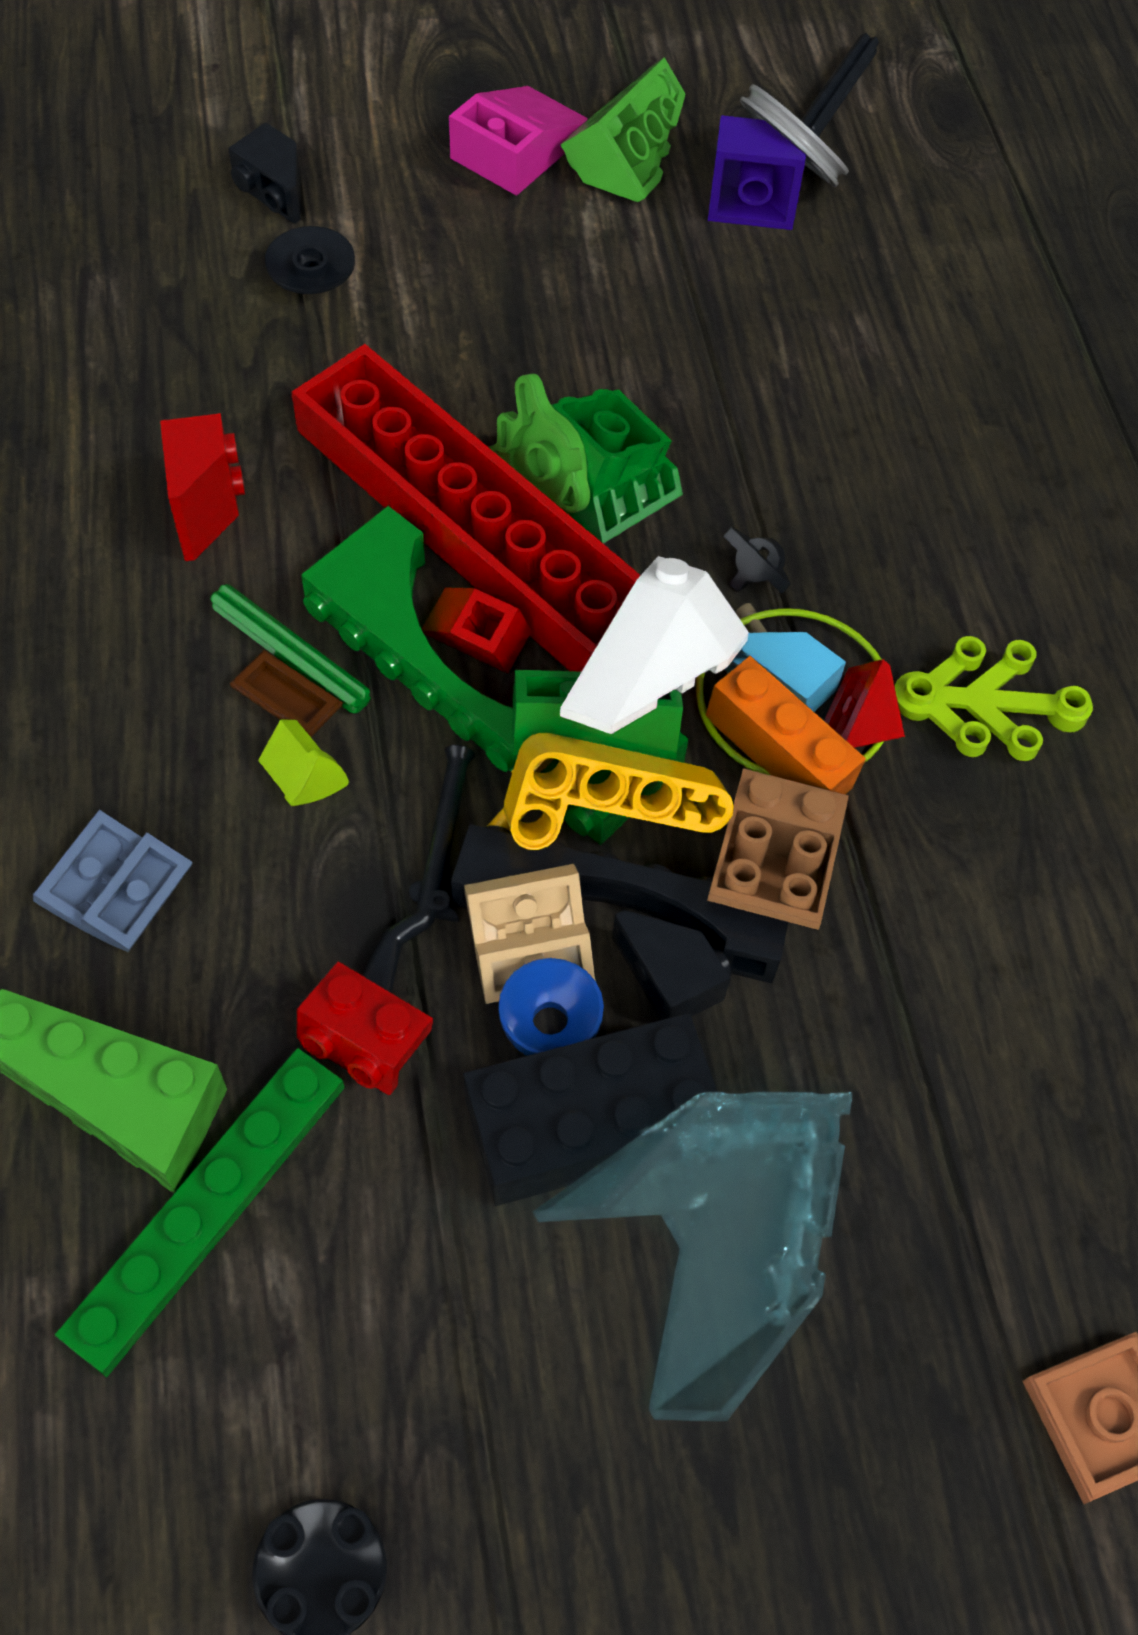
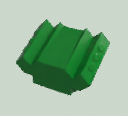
M598 389L592 395L582 396L581 398L563 397L558 403L551 404L576 429L583 442L587 458V481L590 489L589 504L582 511L575 513L565 512L603 544L683 495L678 468L665 456L672 440L619 389L613 391Z

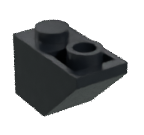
M265 122L228 148L232 168L231 176L241 191L248 192L266 204L272 212L279 213L295 224L301 220V176L297 144L294 140Z

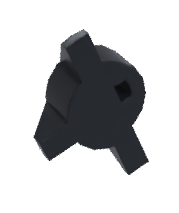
M731 527L723 537L738 550L735 562L739 572L729 584L738 592L751 582L769 581L781 594L784 593L791 583L783 569L785 554L779 542L769 537L751 539L734 527ZM768 549L770 554L765 559L758 551Z

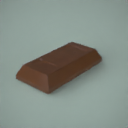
M265 650L230 683V687L279 720H297L310 737L343 705L342 701Z

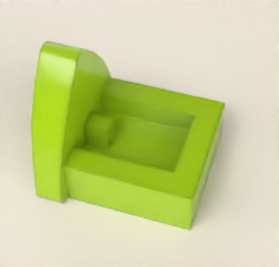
M280 719L258 761L285 794L284 798L290 806L308 804L324 799L346 787L349 780L336 760L318 747L297 720Z

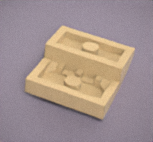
M574 864L464 885L476 959L486 1004L500 1000V993L505 982L513 972L524 964L538 959L555 958L567 960L586 970L595 980L590 933L584 921L579 873Z

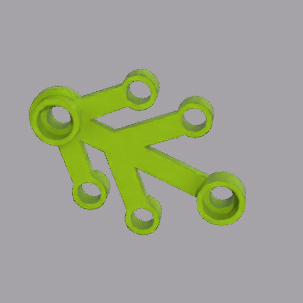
M973 636L960 638L952 655L930 673L920 671L909 672L902 675L895 684L900 713L904 717L915 721L931 719L956 742L957 749L968 757H978L985 752L991 739L990 731L1007 745L1008 752L1015 759L1029 761L1036 757L1043 743L1041 733L1029 725L1017 726L1002 712L1047 715L1050 723L1058 730L1076 732L1085 726L1093 711L1090 695L1086 690L1078 686L1062 688L1055 694L998 690L1014 676L1023 675L1031 669L1036 659V650L1033 645L1024 640L1010 642L1003 654L1002 660L966 688L947 685L964 670L973 671L981 665L986 653V647L980 639ZM962 651H971L975 657L966 656ZM1012 654L1023 656L1025 661L1017 660ZM914 691L921 692L925 694V696L918 695ZM950 708L966 709L980 722L970 721L965 723ZM966 736H975L981 743H972ZM1018 739L1027 740L1032 747L1022 746Z

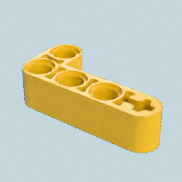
M537 733L523 742L517 755L504 800V813L513 839L519 846L528 850H540L548 847L556 840L568 804L698 832L720 830L731 819L734 808L732 798L712 770L705 767L552 733ZM556 758L559 760L557 766L550 772L538 773L534 771L536 765L544 759ZM600 770L611 771L609 778L600 784L588 783L589 778L595 772ZM654 781L663 782L661 788L656 793L641 795L643 788L647 784ZM527 811H544L537 821L531 823L519 821L521 816Z

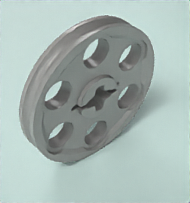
M751 84L749 87L750 96H742L739 100L747 112L754 119L765 120L806 154L805 165L828 184L837 187L839 184L838 176L840 174L847 175L849 172L841 159L786 107L760 87Z

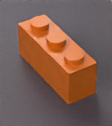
M751 656L746 658L713 687L706 716L714 726L757 765L767 770L771 776L845 795L853 788L866 758Z

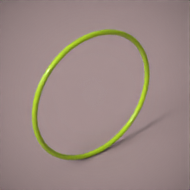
M791 608L772 609L754 613L740 619L743 625L748 624L753 619L760 620L776 616H798L815 619L848 634L868 652L874 661L882 660L872 645L851 627L817 612ZM705 672L697 676V705L703 723L711 737L721 749L739 764L749 770L770 775L763 767L749 761L732 749L717 732L713 723L706 716L707 709L703 693ZM883 742L874 743L863 754L866 758L865 762L879 750Z

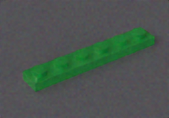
M297 1048L62 1325L55 1336L107 1378L344 1090L343 1080Z

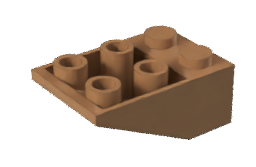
M743 768L733 804V815L728 822L707 901L819 930L849 795Z

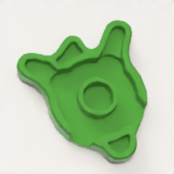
M534 373L522 375L515 382L518 414L514 411H509L498 416L497 443L489 446V448L561 509L570 513L586 509L590 501V489L587 481V458L583 442L570 421L557 412L549 403L540 377Z

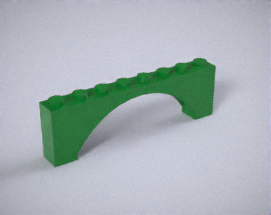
M387 506L301 574L305 595L303 603L307 611L317 621H327L338 630L343 641L355 651L361 649L371 657L385 677L392 681L398 679L409 688L415 700L427 710L434 709L448 720L451 729L456 735L465 741L471 739L481 747L496 768L503 772L508 770L511 772L517 759V755H513V708L479 693L463 682L442 662L430 646L419 625L413 607V588L416 572L425 564L424 535L422 531L391 507ZM681 732L679 733L676 759L669 760L684 763L688 738ZM554 758L540 773L552 771L559 763V760ZM600 770L595 772L589 778L588 783L600 784L609 778L611 771ZM654 781L647 784L643 788L641 795L656 793L661 788L663 782ZM568 804L564 816L566 823L573 831L581 836H590L599 845H602L630 818Z

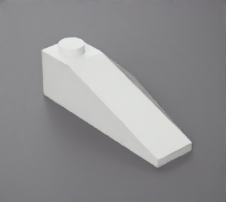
M658 556L636 580L563 702L560 716L612 734L656 709L657 701L660 697L674 689L681 693L694 687L695 677L708 670L717 674L727 668L747 642L749 632L708 572L688 566L686 562L680 559Z

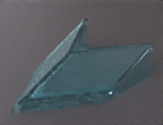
M815 1092L699 1093L533 1211L538 1222L661 1215L680 1250L649 1405V1411L654 1420L728 1421L821 1299L826 1273L817 1270L821 1242L823 1237H831L845 1149L844 1145L837 1142L840 1134L841 1115L850 1114L853 1092L816 1094Z

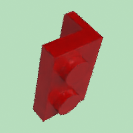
M339 961L297 1008V1038L306 1051L316 1058L330 1059L346 1069L358 1084L369 1089L377 1088L387 1095H391L397 1088L399 1071L431 1032L433 1018Z

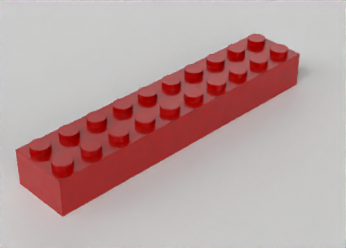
M363 344L291 392L297 431L384 508L387 506L391 507L422 531L424 543L476 589L519 608L532 629L530 637L569 671L582 672L636 580L641 576L638 572L366 344Z

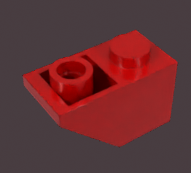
M445 587L422 627L425 635L507 674L532 632L531 627L519 608L475 588Z

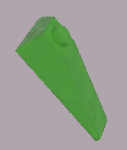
M665 57L656 62L560 144L566 154L569 165L578 173L583 183L632 201L640 202L661 181L663 170L659 167L661 159L669 154L671 145L667 141L670 130L677 126L686 95Z

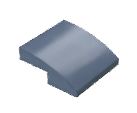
M99 810L35 891L33 901L90 935L129 952L191 868L193 862L146 832L142 838Z

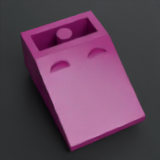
M529 86L476 93L449 115L450 158L517 196L565 154L560 144L587 121L588 118Z

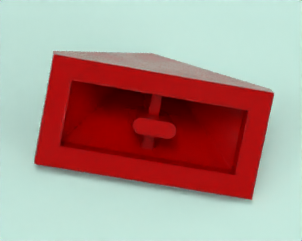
M884 659L848 668L824 719L832 729L854 748L905 737L891 667Z

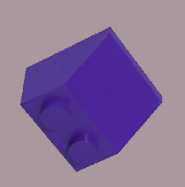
M721 115L708 221L792 230L806 154L765 120Z

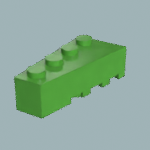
M0 990V1072L48 1106L51 1105L71 1119L73 1124L89 1135H94L114 1149L119 1156L133 1166L144 1170L158 1180L160 1185L174 1194L183 1184L227 1091L218 1065L8 990Z

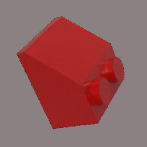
M221 413L160 421L168 499L185 561L196 560L239 516L236 496L245 495L241 465L231 466L233 463H239L235 434H225Z

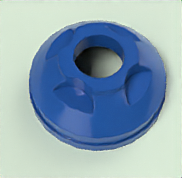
M546 958L524 964L513 972L505 982L500 993L499 1017L508 1040L516 1049L529 1056L595 1038L602 1023L604 1004L602 993L596 981L586 970L564 959ZM544 1008H555L566 1016L567 1025L560 1033L553 1035L544 1034L533 1023L535 1015Z

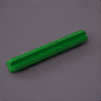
M223 584L218 591L213 592L210 600L213 609L286 665L342 701V707L347 711L358 714L368 705L371 700L368 687L234 587Z

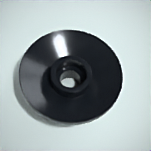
M304 226L288 230L275 238L266 251L265 264L270 278L280 287L300 294H318L340 286L350 277L355 266V253L351 243L342 234L325 227Z

